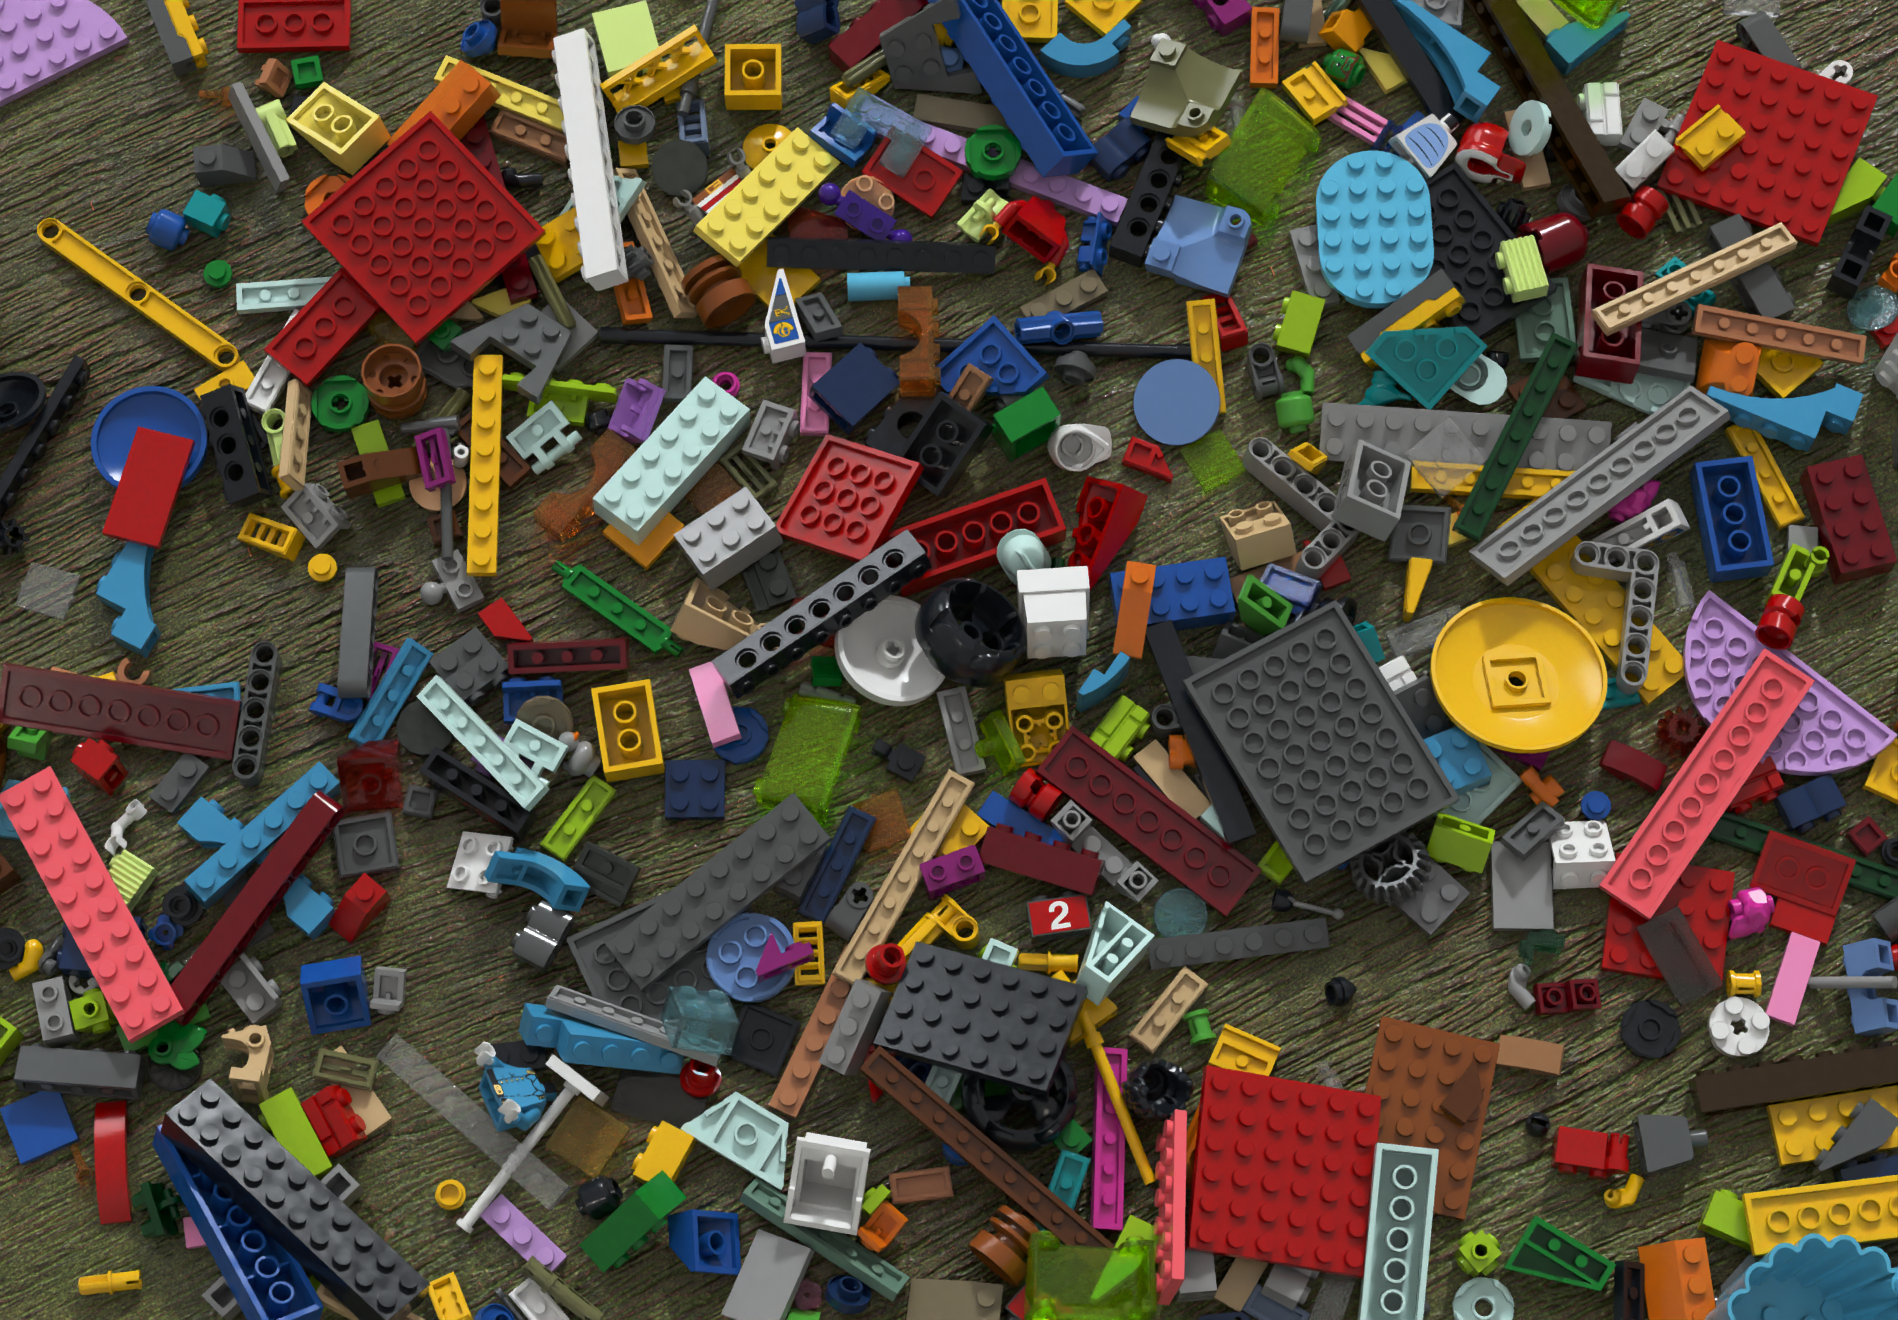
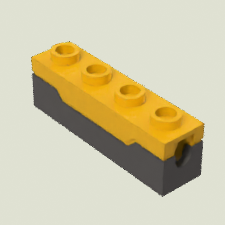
M145 0L176 77L207 66L204 55L208 54L209 51L203 37L197 39L195 32L200 29L194 14L188 16L186 8L190 7L188 0Z
M1441 268L1347 337L1371 369L1379 368L1364 352L1383 331L1436 328L1438 322L1443 318L1457 314L1466 301L1449 276Z

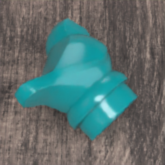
M1374 371L1373 378L1371 379L1372 385L1366 390L1364 399L1357 403V405L1386 406L1396 400L1411 401L1412 396L1401 392L1396 387L1398 383L1385 371Z

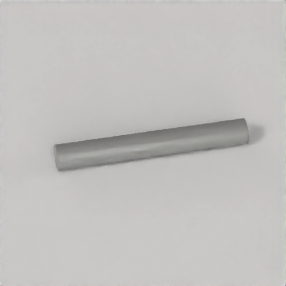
M1896 976L1809 977L1808 980L1810 989L1897 988L1898 985Z

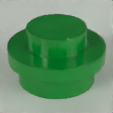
M214 260L206 265L203 275L206 283L211 287L223 288L229 284L233 273L227 262Z

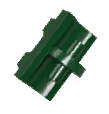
M150 1181L141 1184V1191L132 1196L131 1200L137 1212L148 1210L151 1219L141 1223L140 1226L143 1237L153 1239L157 1237H174L180 1234L175 1219L180 1218L178 1208L184 1205L181 1197H174L172 1189H165L162 1182L152 1184Z

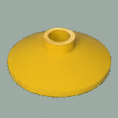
M764 124L753 129L746 136L743 143V151L746 155L745 162L749 168L754 170L792 132L778 124ZM768 143H774L775 147L772 149H768L765 147V145Z

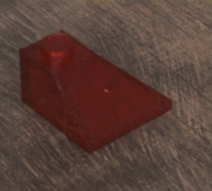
M399 739L368 741L337 757L345 812L403 808V769Z

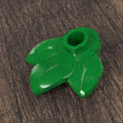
M172 1020L160 1027L158 1036L150 1042L148 1047L149 1056L152 1061L160 1065L171 1064L178 1070L192 1069L200 1064L194 1050L204 1041L207 1031L198 1025L186 1024L181 1026ZM161 1045H168L166 1052H158Z

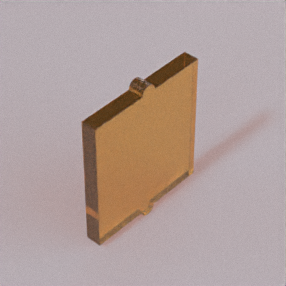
M717 462L685 497L703 515L742 488Z
M897 788L880 795L872 794L871 798L851 805L877 818L864 845L867 854L886 847L891 849L894 844L910 838L912 833Z

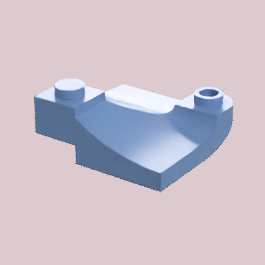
M1175 195L1156 238H1153L1144 263L1147 272L1172 278L1175 280V283L1229 298L1252 230L1250 216L1245 210L1229 205L1227 207H1219ZM1236 218L1241 220L1238 225L1231 224Z

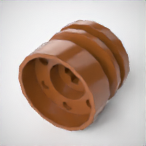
M721 254L710 257L696 265L684 276L681 282L682 290L688 295L690 303L696 305V313L704 326L709 329L719 328L737 320L747 313L757 300L756 294L749 282L741 278V269L734 266Z
M389 343L375 348L367 355L362 363L361 376L371 406L379 415L388 419H404L413 416L422 409L427 400L428 386L419 357L411 348L402 344Z
M1001 1205L997 1209V1214L1003 1221L993 1216L989 1219V1223L996 1233L993 1235L988 1231L980 1229L970 1241L968 1247L997 1276L1010 1285L1018 1287L1030 1272L1022 1259L1026 1257L1038 1263L1041 1257L1034 1248L1046 1253L1051 1245L1041 1234L1037 1226L1028 1218L1006 1205Z

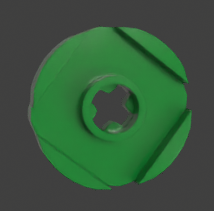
M992 124L978 128L976 133L971 137L969 136L965 144V162L971 174L976 178L992 181L1013 176L1021 160V146L1016 135L1014 137L1008 132L1007 128L1001 125ZM992 147L995 148L996 152H1001L1000 155L994 158L986 155Z
M337 375L323 381L324 384L318 390L316 388L312 395L311 408L316 420L324 430L334 433H347L352 428L365 424L370 412V400L366 389L356 379L350 376ZM340 398H344L345 403H348V406L344 407L343 410L333 407V404H337Z

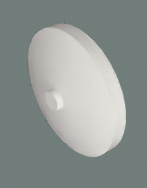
M890 595L878 603L873 610L865 612L856 618L851 625L836 632L834 648L838 666L846 680L860 694L880 704L908 706L930 697L941 685L945 676L930 664L916 639L915 619L921 606L920 604L904 597Z

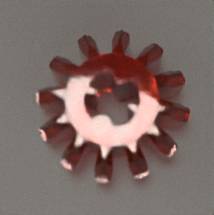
M1681 706L1676 708L1675 713L1667 710L1664 714L1665 718L1658 720L1657 725L1660 729L1655 732V737L1663 739L1659 743L1660 748H1664L1667 745L1670 747L1669 755H1673L1676 750H1678L1681 758L1686 756L1687 751L1692 753L1703 737L1702 735L1707 731V727L1699 726L1703 721L1702 716L1695 719L1692 717L1693 709H1689L1686 714H1684ZM1677 728H1678V731H1680L1681 729H1683V730L1686 732L1685 736H1684V733H1682L1681 735H1679V734L1676 732Z

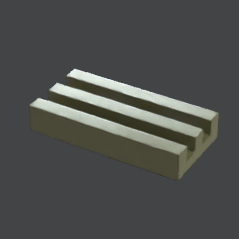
M1657 182V183H1654L1653 188H1654L1655 190H1657L1658 192H1660V193L1665 197V199L1667 200V202H1668V204H1669V201H1668V199H1667V197H1666V195H1665V192L1662 191V190L1656 189L1658 182ZM1671 194L1670 197L1683 224L1682 227L1679 226L1669 204L1665 216L1674 236L1700 228L1702 221L1694 203L1682 199L1692 221L1690 224L1679 197Z
M741 442L720 458L719 463L741 489L746 486L759 503L760 499L767 497L770 491L776 490L778 484L756 458L743 454L742 448L744 444ZM738 453H741L768 485L764 487L737 456ZM730 459L737 465V467L743 472V474L756 487V489L758 490L757 493L754 492V490L748 485V483L742 478V476L729 463Z
M320 1048L312 1078L372 1092L380 1062ZM324 1057L364 1065L370 1067V1071L323 1062ZM322 1068L367 1078V1082L321 1073L320 1071Z

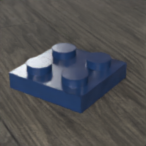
M665 760V820H725V760Z

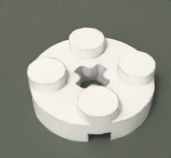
M1732 996L1714 1008L1708 1018L1707 1028L1713 1046L1720 1053L1730 1058H1742L1756 1054L1765 1045L1770 1032V1018L1754 1001ZM1731 1022H1743L1746 1033L1734 1034V1027L1731 1025Z

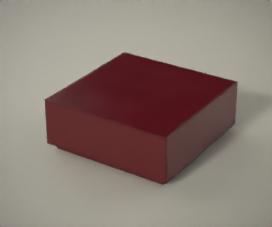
M1870 816L1866 817L1845 834V837L1863 858L1867 857L1889 839Z

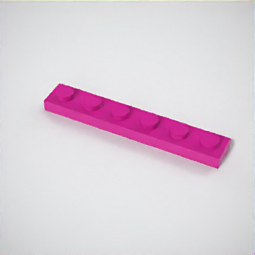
M1103 1047L1123 1096L1121 1083L1127 1081L1128 1049ZM1095 1061L1090 1225L1098 1231L1121 1232L1123 1230L1125 1134Z

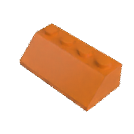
M460 60L386 144L390 146L430 111L460 141L501 94L473 67Z
M1705 1237L1675 1240L1637 1248L1639 1263H1643L1645 1268L1644 1297L1648 1320H1704L1716 1308Z

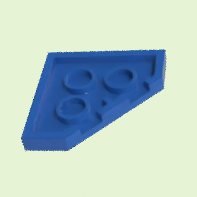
M994 315L930 372L936 381L950 394L964 369L970 363L994 378L991 386L985 391L986 394L984 396H1027L1050 377Z

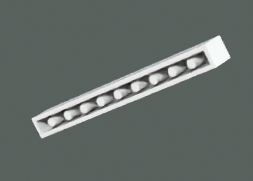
M585 28L553 38L555 49L552 50V57L557 66L558 73L555 74V80L561 93V97H558V103L564 115L561 126L567 138V144L564 146V149L570 161L568 177L574 190L571 193V200L577 212V217L574 218L575 227L580 235V241L577 243L584 264V266H581V274L586 283L589 282L596 291H600L629 281L602 88L599 85L601 80L596 45Z

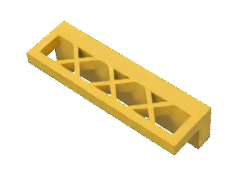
M694 24L599 85L618 113L630 105L649 106L718 61ZM696 36L697 42L689 47H683L686 41ZM666 54H672L670 59L660 62L661 57ZM642 69H648L646 74L636 77L637 72ZM618 84H624V87L616 93L612 94L610 89Z

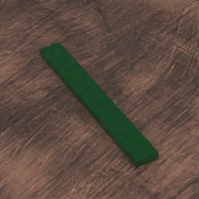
M1552 332L1452 528L1453 531L1477 543L1479 542L1579 344Z
M1724 812L1707 837V839L1760 856L1770 829L1856 859L1847 885L1848 887L1888 901L1898 896V870L1728 812Z

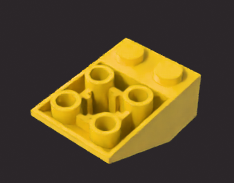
M1062 669L1009 674L1003 680L1014 768L1041 765L1069 730L1065 679Z

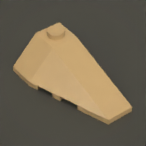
M696 577L670 631L685 641L729 650L767 623H757L750 616L751 611L745 607L738 609L728 601L730 597L728 594L718 588L711 591L703 580Z

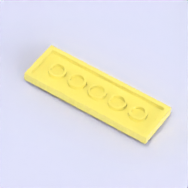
M797 127L695 226L693 232L734 266L738 267L838 169L841 162Z

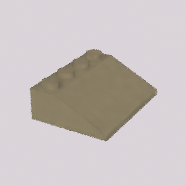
M911 1278L906 1320H1000L1003 1285L977 1281Z

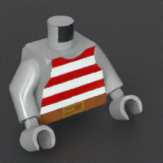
M737 148L740 154L738 162L732 159L730 153L727 154V161L731 165H736V172L731 168L693 199L692 194L688 190H681L680 193L685 197V203H681L677 197L673 198V205L676 208H684L686 216L695 226L751 172L749 166L743 163L746 155L741 148Z

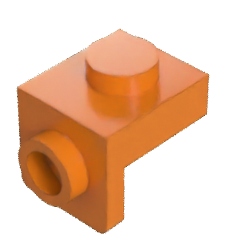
M885 1200L866 1224L858 1229L857 1235L861 1238L860 1241L866 1248L879 1253L891 1244L909 1219Z

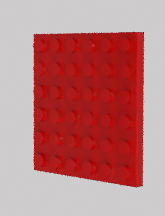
M1717 40L1677 137L1717 104L1746 132V135L1703 172L1683 152L1684 150L1674 143L1675 152L1668 158L1656 189L1731 217L1740 213L1744 221L1746 220L1753 225L1765 229L1782 222L1795 240L1818 247L1878 95Z
M432 111L428 112L301 221L302 225L416 346L546 235L545 230Z
M1210 1065L1203 1067L1185 1249L1363 1279L1374 1145L1378 1143L1381 1096Z

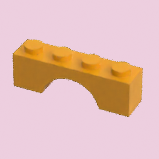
M1360 7L1355 12L1345 9L1332 12L1318 35L1334 50L1344 48L1356 53L1364 46V39L1373 27Z

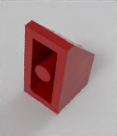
M363 873L345 893L328 925L352 945L391 901V898L384 888L366 873Z

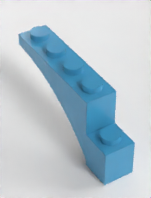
M1391 0L1423 52L1435 65L1445 81L1455 104L1453 109L1472 122L1477 123L1501 88L1479 73L1491 52L1413 1Z
M1837 383L1833 389L1795 398L1769 399L1731 393L1710 386L1706 393V396L1729 410L1730 421L1734 422L1737 426L1758 431L1767 438L1777 439L1794 449L1806 452L1809 451L1816 439L1820 426L1826 427L1831 432L1846 435L1855 419L1864 395Z
M127 542L122 552L118 551L115 554L111 563L112 568L107 576L104 575L99 580L96 587V595L101 603L122 613V616L119 615L114 620L111 627V635L115 642L147 658L162 634L157 625L154 624L150 605L149 583L155 548Z
M524 1004L518 1031L525 1044L556 1048L563 1062L680 1074L684 1055L545 1007V1005Z

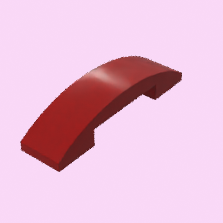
M127 1100L96 1103L94 1159L101 1225L132 1222V1200L128 1180L127 1132L129 1131Z

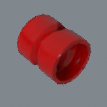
M1642 185L1629 200L1630 203L1625 204L1616 216V222L1624 232L1641 240L1648 236L1654 228L1655 222L1661 219L1669 208L1667 200L1660 192L1649 186Z
M1772 595L1767 601L1763 611L1764 615L1760 618L1755 630V636L1758 641L1771 649L1785 650L1789 648L1805 613L1804 606L1796 598L1789 595Z
M1028 768L1013 787L1008 799L1020 808L1028 807L1029 814L1043 823L1061 801L1063 791L1050 782L1044 783L1041 775L1032 768Z

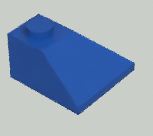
M691 1209L668 1215L669 1246L691 1272L738 1276L741 1270L737 1213Z

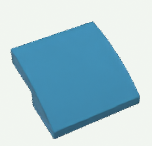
M1120 651L1105 674L1094 668L1078 691L1076 710L1083 712L1092 708L1118 688L1128 675L1130 657Z

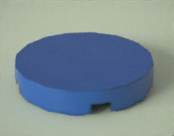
M732 706L742 738L716 748L713 747V749L726 762L735 765L748 764L757 760L766 750L769 741L768 726L763 716L755 709Z

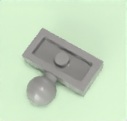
M456 549L453 551V560H442V556L432 560V567L441 583H425L420 589V597L424 603L434 605L441 601L443 594L447 593L457 613H460L484 602V596L474 577L467 576V565L459 550Z

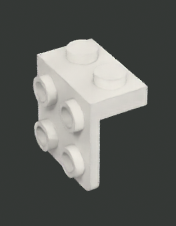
M1605 821L1565 822L1549 838L1554 859L1552 870L1553 889L1599 887L1616 862Z

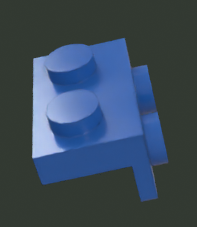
M833 102L828 108L827 115L810 130L809 137L851 168H854L873 150L878 133L868 124Z
M544 676L538 678V681H527L525 678H511L509 682H502L505 725L513 724L518 709L533 697L551 696L564 703L561 680H556L555 677Z

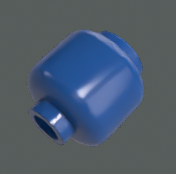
M161 209L158 213L153 212L145 233L149 234L148 238L152 244L173 251L177 248L178 244L184 246L190 230L185 228L186 219L183 216L166 209Z

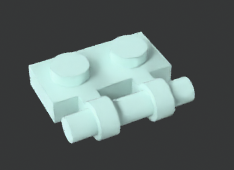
M549 401L506 436L524 460L533 453L539 459L531 466L537 475L545 469L550 470L555 466L554 462L566 452L568 454L575 449V445L582 440V437L576 430L568 436H565L561 431L570 422L553 401ZM554 437L559 444L546 453L542 446Z
M517 718L503 741L519 758L523 756L534 762L531 771L547 787H549L550 781L541 776L543 770L547 769L556 773L569 748L562 742Z

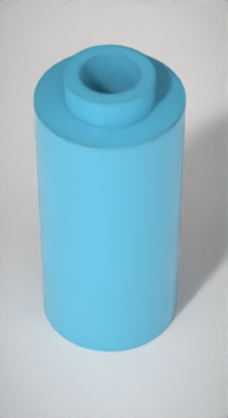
M904 271L847 273L848 301L905 300V294H911L910 277H904Z

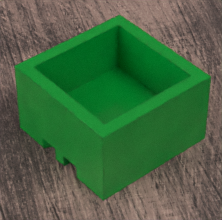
M1042 386L993 414V426L995 427L992 430V436L1009 462L1012 463L1048 442L1051 433L1060 427L1061 413Z

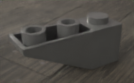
M1872 1098L1865 1104L1859 1101L1848 1115L1852 1118L1846 1128L1841 1125L1832 1136L1831 1140L1835 1143L1829 1151L1823 1149L1813 1161L1817 1167L1812 1172V1175L1816 1177L1876 1151L1884 1145L1896 1129L1898 1118Z

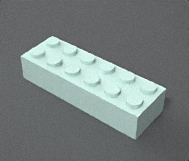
M705 376L592 498L594 513L639 546L667 513L673 510L750 426V409Z
M1375 1143L1364 1277L1361 1279L1358 1320H1423L1439 1149Z

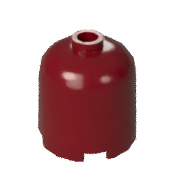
M1566 212L1558 213L1519 226L1521 234L1516 236L1517 239L1534 235L1547 275L1577 264L1587 253L1588 229L1572 214Z

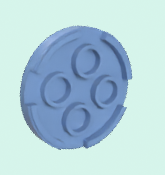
M1184 359L1166 360L1151 367L1140 379L1134 394V412L1141 428L1154 440L1169 446H1184L1207 435L1215 425L1220 412V394L1212 376L1200 365Z
M745 912L739 914L711 937L706 952V964L713 983L722 993L737 1001L755 1003L776 996L789 984L795 968L761 983L758 982L756 976V968L771 933H773L781 953L786 952L785 948L794 943L790 932L780 921L767 915Z

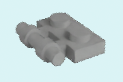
M1643 98L1618 147L1631 153L1655 129L1666 133L1664 138L1673 145L1685 116L1678 113L1673 121L1665 119L1669 109Z

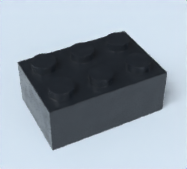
M940 391L897 456L919 462L924 469L917 482L936 496L947 499L995 426L951 395Z

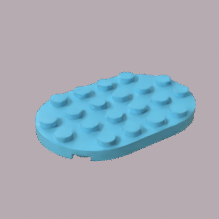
M1361 151L1350 154L1334 163L1322 177L1316 194L1318 255L1321 273L1331 289L1334 288L1339 294L1344 296L1346 301L1365 308H1387L1429 278L1431 274L1434 244L1428 186L1421 173L1411 163L1395 154L1384 151Z

